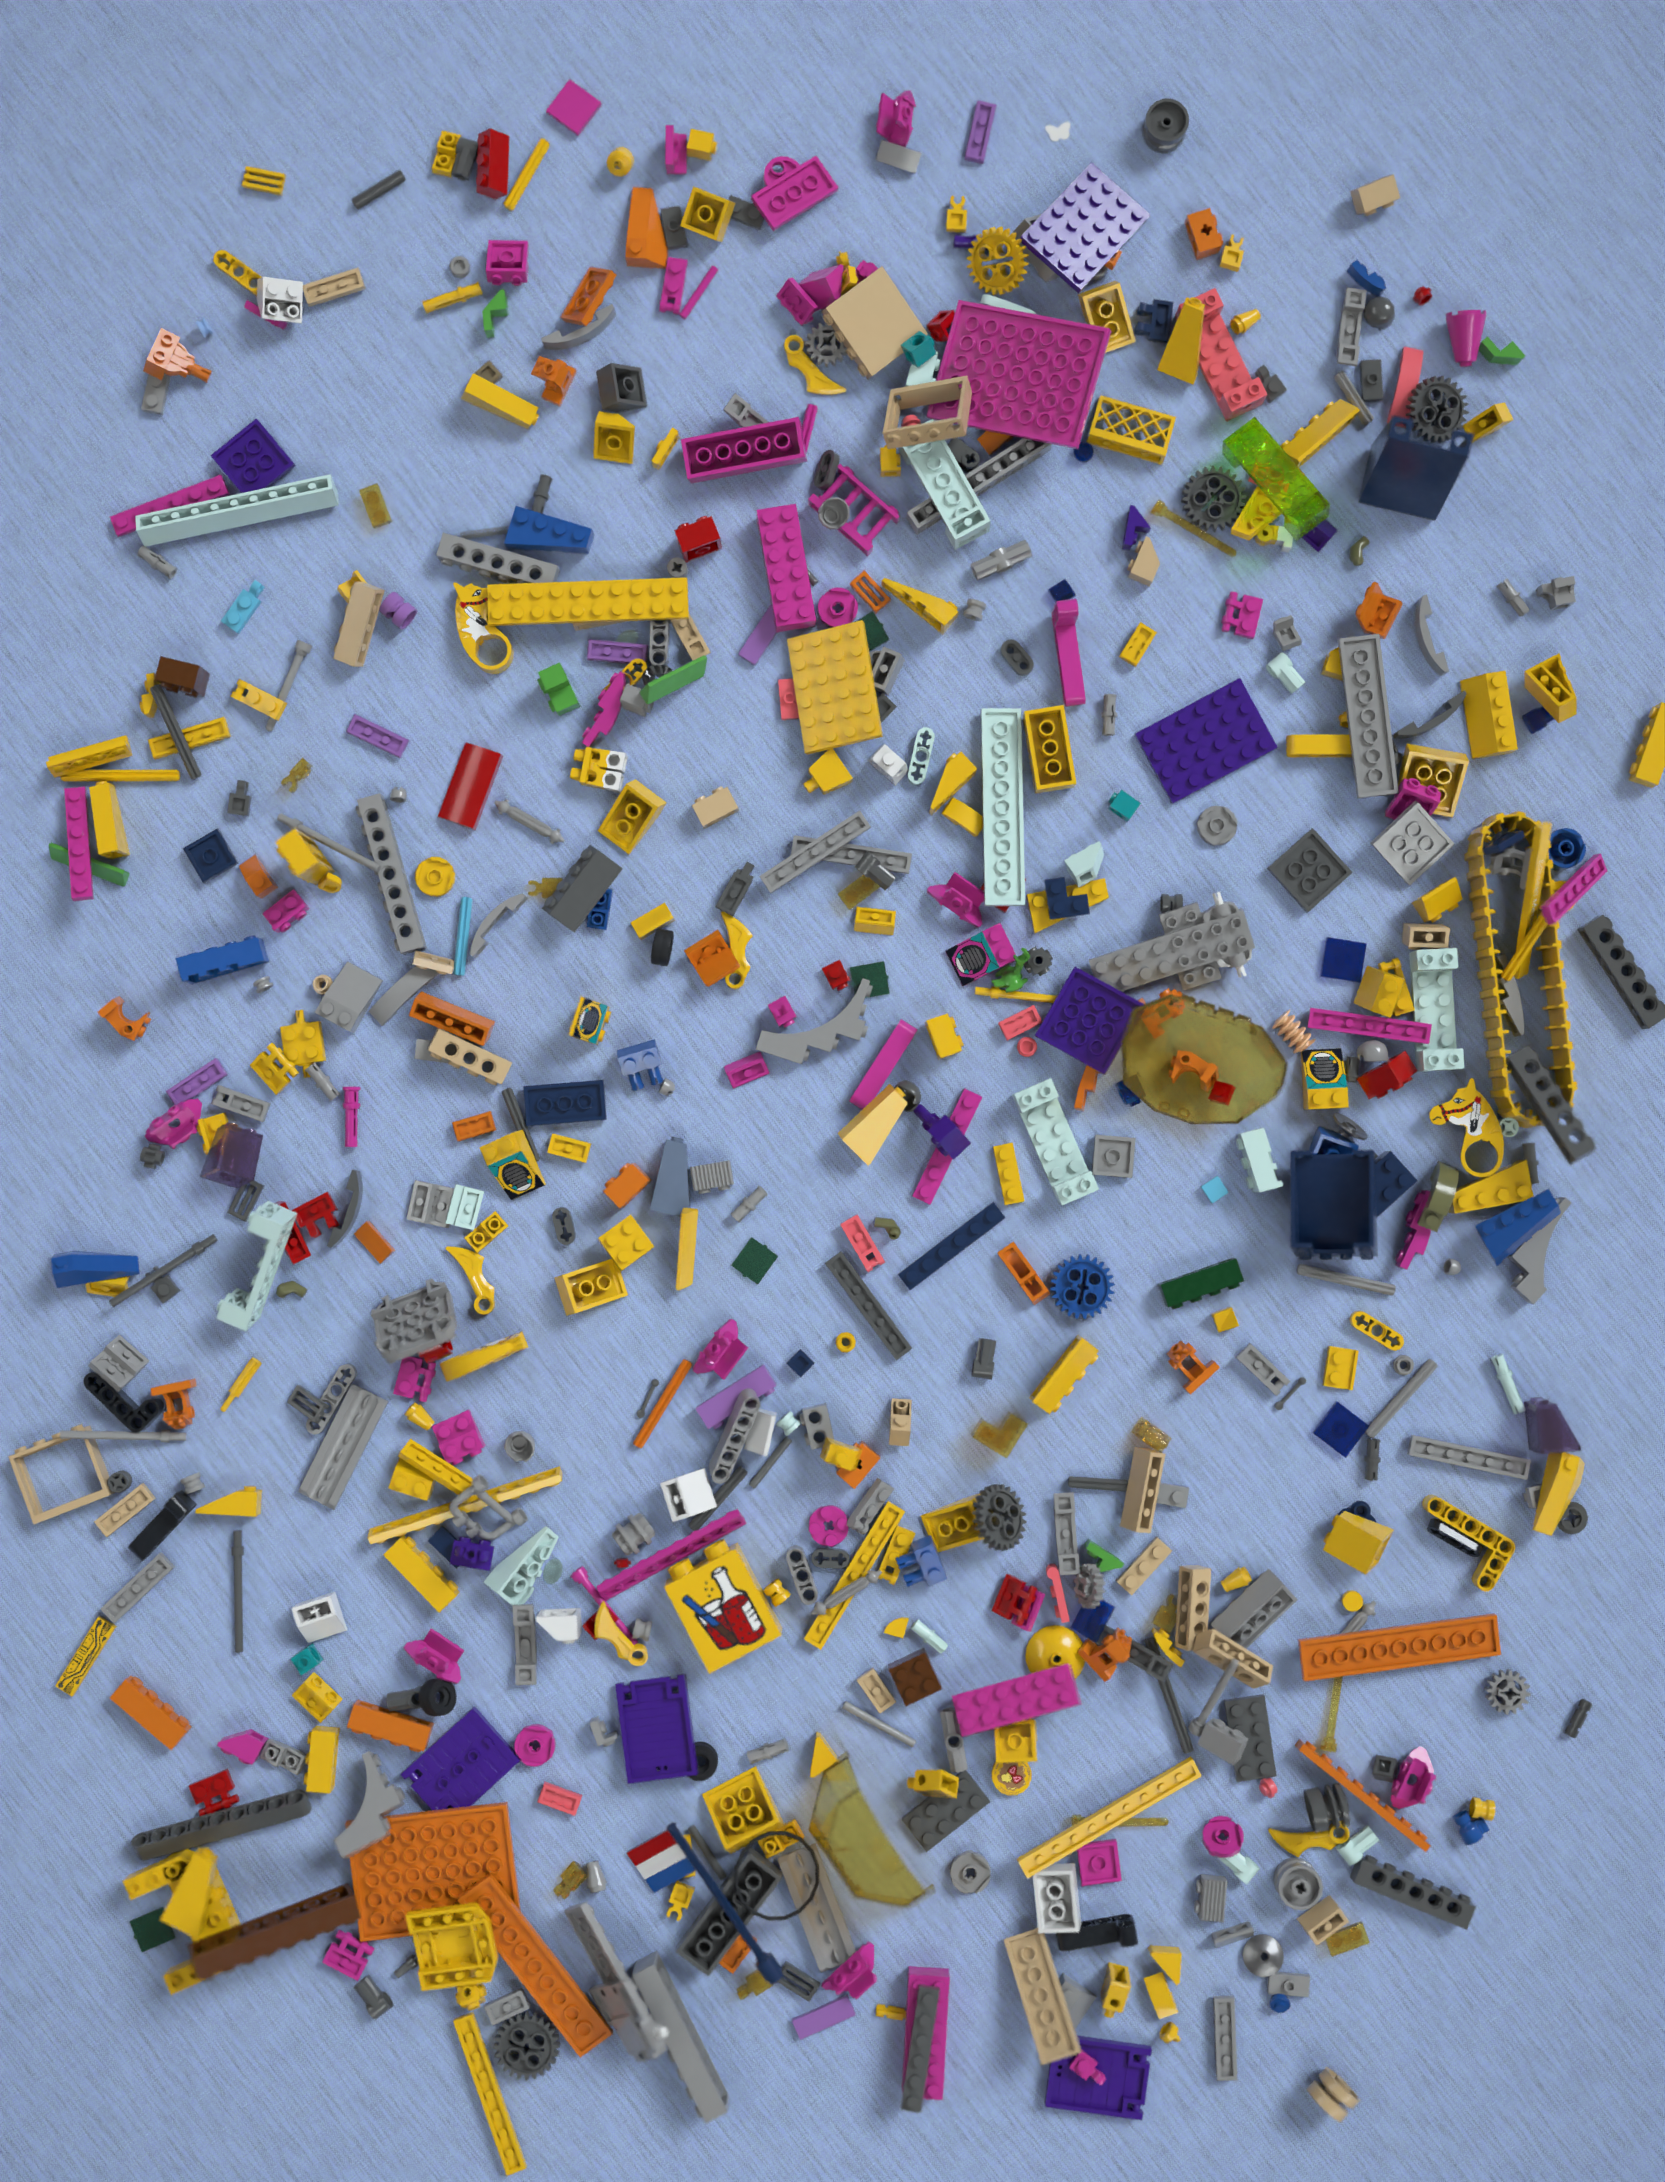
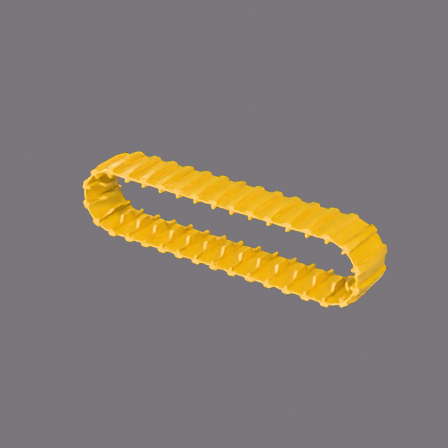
M1515 811L1508 815L1496 813L1486 818L1482 822V827L1474 829L1468 837L1469 845L1464 858L1468 862L1469 873H1466L1467 881H1470L1471 892L1468 895L1469 901H1472L1473 904L1471 920L1475 922L1473 940L1477 941L1478 950L1475 952V959L1479 960L1480 971L1477 972L1478 980H1481L1482 987L1479 996L1483 1000L1484 1011L1481 1014L1482 1019H1485L1486 1030L1483 1033L1484 1039H1487L1488 1042L1486 1058L1490 1060L1491 1069L1488 1071V1078L1492 1079L1493 1090H1490V1097L1495 1100L1498 1107L1497 1113L1502 1118L1512 1117L1518 1122L1519 1127L1532 1128L1537 1125L1544 1126L1538 1115L1532 1116L1533 1110L1526 1109L1524 1115L1519 1112L1521 1103L1515 1102L1513 1104L1510 1098V1094H1514L1515 1090L1509 1091L1507 1074H1510L1511 1070L1507 1071L1505 1054L1511 1053V1050H1505L1503 1034L1509 1033V1030L1502 1029L1501 1014H1505L1507 1011L1500 1010L1499 994L1505 992L1504 990H1498L1497 974H1501L1502 970H1496L1494 955L1499 954L1500 950L1494 949L1492 935L1498 933V930L1491 928L1490 915L1495 914L1496 910L1489 909L1488 895L1493 894L1494 891L1487 889L1486 875L1491 874V870L1485 869V854L1482 849L1483 841L1488 843L1492 840L1489 836L1491 832L1488 830L1492 828L1495 834L1501 832V823L1505 824L1504 828H1508V832L1515 831V828L1520 831L1523 830L1529 843L1525 851L1532 847L1535 826L1541 824L1539 820L1535 822L1527 817L1525 812ZM1548 852L1538 917L1542 912L1541 906L1553 895V888H1555V880H1551L1550 871L1553 868V861L1549 859ZM1558 920L1555 924H1547L1540 935L1541 946L1536 947V950L1542 951L1543 966L1538 967V970L1544 971L1545 986L1540 987V990H1546L1548 1005L1542 1007V1010H1548L1550 1026L1544 1027V1029L1550 1030L1552 1046L1546 1048L1553 1051L1554 1066L1549 1067V1070L1555 1069L1556 1084L1561 1090V1095L1573 1108L1572 1100L1574 1091L1577 1090V1082L1573 1081L1572 1070L1575 1069V1062L1571 1061L1570 1050L1573 1049L1572 1041H1569L1568 1035L1571 1025L1566 1017V1009H1569L1568 1001L1564 999L1566 981L1562 980L1561 969L1564 968V962L1560 960L1559 949L1562 948L1561 940H1558L1557 929L1560 928ZM1548 1101L1550 1103L1549 1106L1555 1108V1104Z

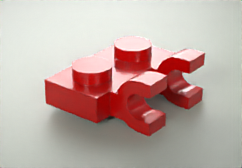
M329 1192L292 1210L297 1213L296 1221L299 1227H307L311 1238L322 1235L315 1221L323 1217L329 1229L340 1226L338 1220L333 1215V1212L338 1209Z

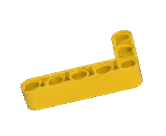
M1435 1495L1425 1496L1422 1506L1427 1512L1488 1547L1472 1575V1582L1482 1591L1492 1590L1515 1551L1514 1542ZM1433 1500H1437V1507L1431 1510L1430 1503ZM1454 1510V1518L1448 1520L1447 1515L1449 1511ZM1472 1521V1527L1466 1530L1465 1523ZM1485 1531H1489L1490 1536L1487 1540L1482 1539V1535ZM1506 1541L1507 1547L1504 1550H1500V1544ZM1497 1559L1496 1566L1490 1568V1561ZM1486 1576L1487 1582L1484 1585H1480V1579Z

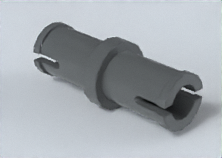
M540 475L537 491H534L533 494L535 498L532 511L543 514L546 501L549 500L548 492L552 482L550 476Z
M1523 1143L1524 1160H1527L1531 1184L1539 1183L1537 1171L1539 1160H1536L1535 1143Z
M1367 1439V1456L1364 1457V1461H1366V1480H1378V1463L1381 1462L1379 1457L1380 1439Z

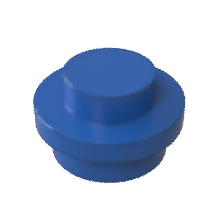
M1275 1994L1271 1998L1270 2008L1277 2013H1284L1290 2008V2001L1284 1994Z

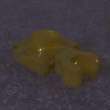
M542 878V884L534 880L528 881L529 885L536 886V890L528 892V895L537 896L539 893H542V898L547 899L554 893L558 883L563 878Z
M1172 1594L1166 1599L1167 1606L1160 1605L1151 1622L1167 1633H1171L1177 1613H1175L1177 1604L1174 1605L1172 1603L1174 1597Z

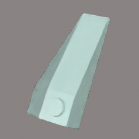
M545 1526L499 1563L485 1579L484 1583L512 1606L524 1605L534 1591L532 1586L536 1578L541 1576L543 1572L541 1567L544 1561L549 1559L559 1536Z

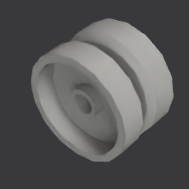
M1297 1857L1288 1858L1282 1861L1274 1871L1273 1882L1275 1889L1287 1906L1295 1910H1306L1318 1903L1322 1896L1323 1885L1320 1876L1308 1861Z

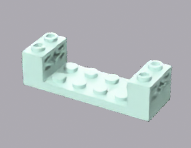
M931 419V420H929V421H927V422H925V423L934 422V420ZM945 440L898 448L906 465H912L946 525L945 534L954 550L990 531L991 521Z
M1457 948L1427 949L1410 952L1411 993L1415 1009L1413 1011V1022L1432 1024L1429 1044L1414 1042L1417 1072L1464 1069L1463 1048L1457 1049L1452 978V970L1458 968Z
M1050 1078L1013 1094L1014 1102L1058 1204H1067L1099 1190L1092 1172L1088 1171L1057 1099L1059 1095L1052 1079Z
M267 1201L262 1206L259 1205L255 1212H251L247 1223H250L247 1231L268 1239L264 1246L266 1252L258 1263L257 1268H260L259 1272L251 1282L253 1286L252 1292L248 1293L236 1288L232 1293H228L224 1300L221 1299L216 1310L219 1312L216 1319L247 1331L261 1317L297 1216L296 1212L270 1201Z

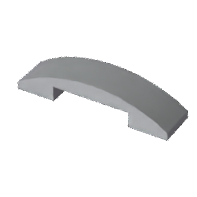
M1346 288L1338 335L1337 364L1356 367L1358 365L1360 349L1358 345L1367 290Z
M613 304L595 312L596 321L563 337L559 330L541 338L544 348L550 350L566 349L591 340L601 333L615 317L616 313Z
M736 393L723 409L740 427L768 423L766 419L750 407L749 403Z
M1423 595L1418 600L1415 611L1416 637L1426 661L1438 675L1442 676L1449 669L1444 652L1435 653L1426 618L1432 614L1427 595Z
M519 894L505 900L487 915L474 936L470 955L474 958L479 956L489 944L483 939L484 936L508 909L514 913L517 912L528 899L524 894Z
M416 966L413 967L368 1012L383 1026L397 1013V1010L439 973L429 968L420 969Z
M1074 1492L1054 1493V1520L1059 1574H1080Z
M533 1604L513 1605L516 1685H536L537 1646Z

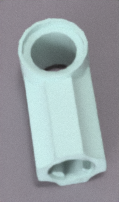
M1281 652L1266 664V669L1275 679H1279L1292 694L1305 681L1292 667L1293 664L1289 657Z
M1366 1825L1354 1836L1349 1837L1345 1843L1338 1844L1336 1849L1348 1865H1354L1361 1860L1363 1853L1377 1843L1379 1839L1370 1827Z
M1241 1853L1229 1858L1218 1857L1245 1884H1248L1260 1869L1254 1861L1247 1856L1244 1857Z

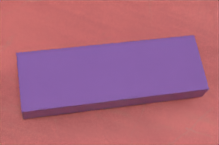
M977 100L964 160L984 164L997 104Z
M772 605L769 606L738 653L740 657L756 666L777 634Z
M588 640L587 660L629 664L633 659L638 658L647 663L648 645Z
M354 714L346 731L348 734L400 759L409 743L408 739Z
M215 1058L168 1089L166 1093L174 1105H177L181 1101L193 1099L228 1074L219 1060Z
M847 1994L793 2018L792 2022L801 2040L855 2016L856 2013Z

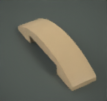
M690 614L689 619L670 620L692 661L711 653Z

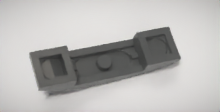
M1464 690L1442 704L1446 711L1419 728H1417L1413 721L1392 735L1393 738L1415 737L1437 727L1458 709L1467 693Z
M352 1170L346 1189L353 1191V1195L342 1228L333 1227L328 1247L337 1246L350 1232L357 1219L363 1194V1183L359 1170Z
M1102 1624L1093 1641L1098 1645H1102V1640L1109 1634L1113 1635L1115 1629ZM1132 1639L1130 1657L1127 1661L1164 1683L1173 1664Z

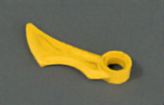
M790 335L786 338L784 349L789 366L799 369L804 374L807 381V392L823 395L846 392V388L825 376L803 351L804 342L801 337ZM790 342H798L800 345L799 349L791 351L788 347Z
M721 912L729 936L730 950L740 964L737 970L725 976V982L729 988L736 990L744 985L745 978L751 968L745 957V948L753 935L739 920L725 912ZM732 974H738L741 977V981L736 985L731 984L729 981V977Z
M447 1246L445 1249L463 1268L477 1297L474 1301L476 1312L482 1315L490 1314L495 1308V1287L490 1285L483 1276L482 1264L485 1257L468 1249ZM482 1299H487L490 1302L489 1309L485 1311L479 1307V1302Z
M605 1601L601 1602L595 1620V1638L611 1642L617 1650L618 1657L628 1660L630 1664L634 1666L645 1664L648 1659L646 1646L640 1643L633 1644L614 1623ZM636 1651H641L643 1656L641 1658H634L632 1654Z
M1341 1822L1340 1827L1344 1829V1834L1341 1837L1333 1835L1335 1827L1332 1823L1329 1825L1328 1831L1314 1833V1831L1294 1833L1268 1829L1270 1835L1282 1848L1298 1858L1306 1849L1311 1847H1323L1331 1850L1336 1845L1345 1843L1350 1834L1348 1828L1343 1827Z

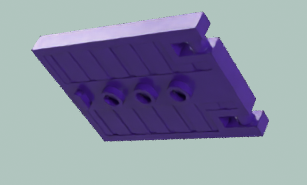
M679 1674L675 1679H671V1676L635 1680L631 1681L630 1685H624V1682L616 1683L627 1784L699 1774L686 1674ZM673 1687H679V1692L673 1693ZM631 1693L632 1699H626V1694Z
M474 1706L400 1775L404 1779L409 1777L412 1780L411 1787L432 1810L448 1809L449 1805L453 1808L467 1807L473 1805L518 1764L521 1759ZM416 1769L422 1772L420 1777L415 1772Z
M1076 2035L1080 2049L1098 2062L1095 2068L1105 2075L1106 2080L1102 2086L1091 2076L1085 2080L1069 2068L1070 2063L1077 2054L1049 2063L1044 2101L1045 2107L1143 2121L1144 2113L1140 2107L1145 2105L1150 2069L1147 2056L1152 2054L1150 2045ZM1134 2054L1139 2055V2059H1133ZM1127 2103H1132V2108L1127 2107Z

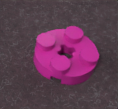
M832 588L823 594L819 600L818 613L821 621L831 628L852 623L857 616V601L847 589ZM837 603L844 608L839 613H835V610H832V607H835Z
M834 1505L817 1508L809 1520V1531L812 1538L821 1545L831 1547L842 1542L848 1533L847 1516L841 1508ZM831 1520L833 1521L832 1526L834 1528L827 1531L823 1523Z
M540 1724L525 1726L516 1737L515 1752L521 1761L528 1766L536 1767L543 1765L552 1757L555 1751L556 1741L552 1730ZM534 1740H537L541 1745L537 1750H533V1746H530V1743Z
M1217 1816L1209 1820V1823L1204 1827L1202 1840L1211 1856L1229 1858L1240 1852L1244 1834L1241 1826L1233 1822L1231 1818ZM1220 1833H1224V1836H1228L1226 1841H1222L1218 1838L1220 1837Z

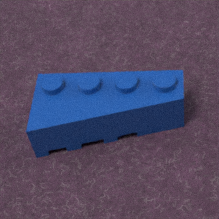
M515 506L504 545L507 550L522 549L524 551L542 550L544 552L562 551L563 553L589 554L594 533L591 528Z
M249 936L241 942L232 941L224 944L225 946L211 947L202 952H195L175 958L182 982L196 984L268 963L269 960L263 939Z
M1547 1189L1475 1225L1493 1261L1498 1266L1507 1256L1512 1255L1520 1245L1530 1240L1532 1235L1538 1230L1543 1229L1561 1214V1211L1551 1191Z

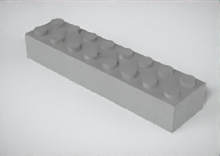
M655 1951L635 1962L631 1980L639 1988L642 1994L640 1997L648 2006L651 2012L650 2015L655 2023L662 2024L667 2028L668 2034L665 2037V2041L669 2049V2058L672 2063H676L678 2076L681 2081H685L687 2094L690 2099H694L696 2103L695 2109L699 2118L703 2117L705 2123H708L728 2112L729 2094L658 1951Z

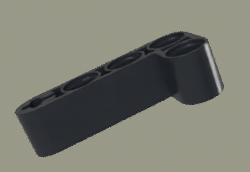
M96 1372L88 1373L84 1377L83 1383L86 1389L132 1432H140L147 1429L164 1411V1403L159 1398L146 1400L138 1406L122 1389L118 1392ZM94 1377H97V1378H98V1379L96 1380V1383H97V1384H94V1383H93V1382L95 1381ZM108 1389L113 1392L112 1400L106 1395ZM122 1403H124V1404L127 1405V1407H128L127 1413H123V1412H122V1410H121V1405H122ZM150 1403L156 1405L155 1413L150 1411ZM137 1417H139L142 1420L141 1427H138L135 1424V1419Z
M183 1490L177 1492L165 1503L164 1509L133 1540L128 1549L143 1562L194 1509L197 1503L186 1495Z
M1131 1914L1081 1921L1079 1932L1055 1933L1058 1950L1070 1951L1119 1942L1121 1947H1133L1138 1944L1135 1921Z

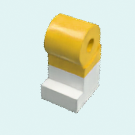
M1268 525L1255 535L1254 539L1258 545L1282 546L1281 551L1289 552L1292 548L1294 528Z

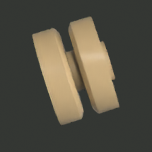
M1325 2067L1319 2074L1321 2082L1314 2080L1307 2090L1312 2098L1332 2118L1341 2123L1348 2115L1346 2107L1353 2109L1360 2099L1340 2076L1330 2068Z

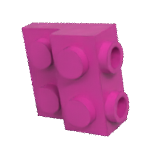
M488 240L487 281L493 285H501L505 282L519 286L522 283H527L529 268L528 241Z
M1404 778L1398 786L1399 793L1394 795L1393 800L1385 811V816L1395 820L1414 801H1417L1431 816L1440 803L1441 792L1435 786L1429 785L1426 787L1421 785L1417 779L1410 778L1408 780Z
M470 1409L432 1426L440 1444L439 1448L444 1460L448 1463L451 1462L452 1465L464 1461L463 1457L468 1454L473 1457L482 1453L481 1448L486 1446Z

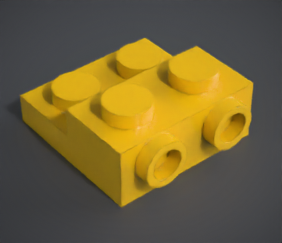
M1035 1719L994 1729L997 1764L1038 1762L1037 1725Z

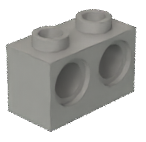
M824 1403L803 1408L800 1420L802 1426L806 1425L807 1433L804 1434L806 1445H811V1450L822 1448L826 1437L834 1439L827 1405ZM812 1412L819 1413L820 1420L812 1422L809 1419V1414ZM818 1431L825 1435L824 1440L821 1442L813 1438V1435Z

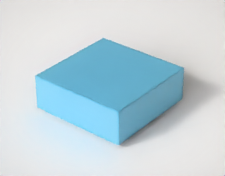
M1218 1176L1200 1186L1211 1203L1229 1193Z

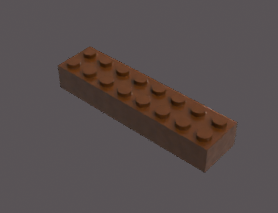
M348 1883L199 1939L187 1944L198 1981H206L212 1979L215 1974L220 1972H230L238 1965L251 1964L256 1958L261 1956H271L279 1949L292 1948L297 1942L312 1940L316 1935L323 1932H333L336 1930V1927L341 1925H351L361 1916L355 1895Z

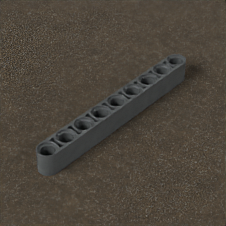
M298 1789L139 1833L133 1837L131 1845L140 1860H148L304 1817L310 1813L312 1805L305 1792Z

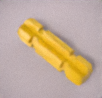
M877 2004L875 2014L878 2017L886 2016V2018L896 2020L906 2019V2010L904 2008L889 2005L885 2007L883 2004Z

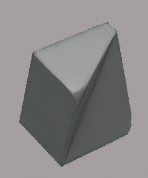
M1376 1755L1372 1773L1374 1778L1393 1783L1398 1770L1397 1759Z

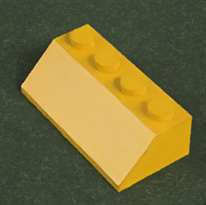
M1341 399L1335 403L1331 401L1323 409L1325 412L1322 415L1316 414L1308 422L1310 424L1305 429L1301 427L1293 435L1295 437L1290 442L1286 440L1280 445V451L1276 457L1293 474L1354 420L1360 411L1358 407Z
M1506 671L1485 673L1461 680V692L1465 690L1467 693L1463 700L1472 759L1511 754L1518 750Z
M1077 1335L1030 1395V1400L1048 1414L1052 1411L1055 1413L1062 1404L1060 1400L1064 1395L1067 1397L1074 1389L1072 1386L1076 1380L1080 1381L1086 1374L1085 1368L1088 1364L1092 1365L1097 1360L1099 1350Z

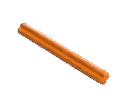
M682 1360L635 1438L633 1444L636 1447L643 1448L692 1366L690 1361Z

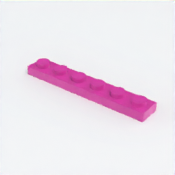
M218 475L110 516L116 535L121 537L136 531L135 516L226 497L230 494L223 476Z
M64 788L71 898L73 901L92 900L94 896L86 788Z
M1601 853L1594 854L1541 906L1542 915L1548 925L1555 924L1607 872Z
M1310 1008L1307 1028L1422 1044H1429L1432 1024L1317 1008Z
M965 1088L950 1117V1120L964 1135L982 1099V1096ZM937 1147L935 1148L912 1195L913 1197L931 1205L952 1161L949 1155L945 1157Z

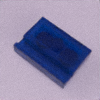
M1105 1600L1100 1601V1606H1096V1608L1087 1609L1081 1606L1070 1628L1097 1643L1116 1607Z

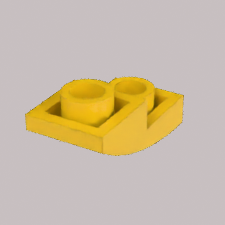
M442 130L437 144V154L432 165V173L452 178V170L457 156V143L459 138L462 137L461 135Z
M155 673L146 674L147 680L144 681V684L149 694L141 695L142 701H140L141 712L149 718H154L158 708L150 691L152 686L160 685L155 680Z
M951 797L941 813L953 824L960 825L974 837L978 836L983 828V816L954 797Z
M495 1211L464 1239L476 1253H479L502 1233L508 1225Z
M1153 1628L1151 1632L1160 1648L1181 1668L1185 1662L1181 1656L1183 1653L1173 1646L1170 1649L1173 1643L1169 1638L1170 1634L1161 1628L1159 1631Z
M796 1819L785 1823L784 1827L776 1830L787 1831L802 1839L805 1837ZM770 1835L759 1840L758 1843L768 1859L784 1851L786 1847L799 1840L786 1835Z
M1164 1972L1143 1978L1159 2019L1179 2013Z

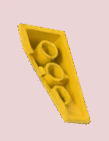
M883 578L881 586L942 635L958 617V608L950 601L946 602L941 598L887 578Z
M1564 1451L1548 1453L1532 1530L1552 1536L1581 1484L1585 1463L1580 1457Z

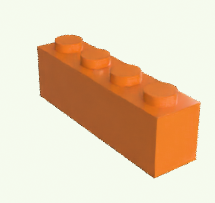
M422 991L415 997L409 1013L410 1017L482 1046L489 1040L495 1021Z
M130 1675L117 1688L110 1699L167 1748L172 1750L192 1726L189 1725V1721L184 1716L176 1714L170 1704L163 1703L158 1698L159 1696L156 1692L148 1690L143 1686V1682L139 1678Z
M357 1700L354 1703L347 1724V1728H350L356 1734L366 1733L376 1740L386 1739L392 1745H405L415 1752H421L427 1748L434 1726L433 1722L397 1711H389L387 1708Z

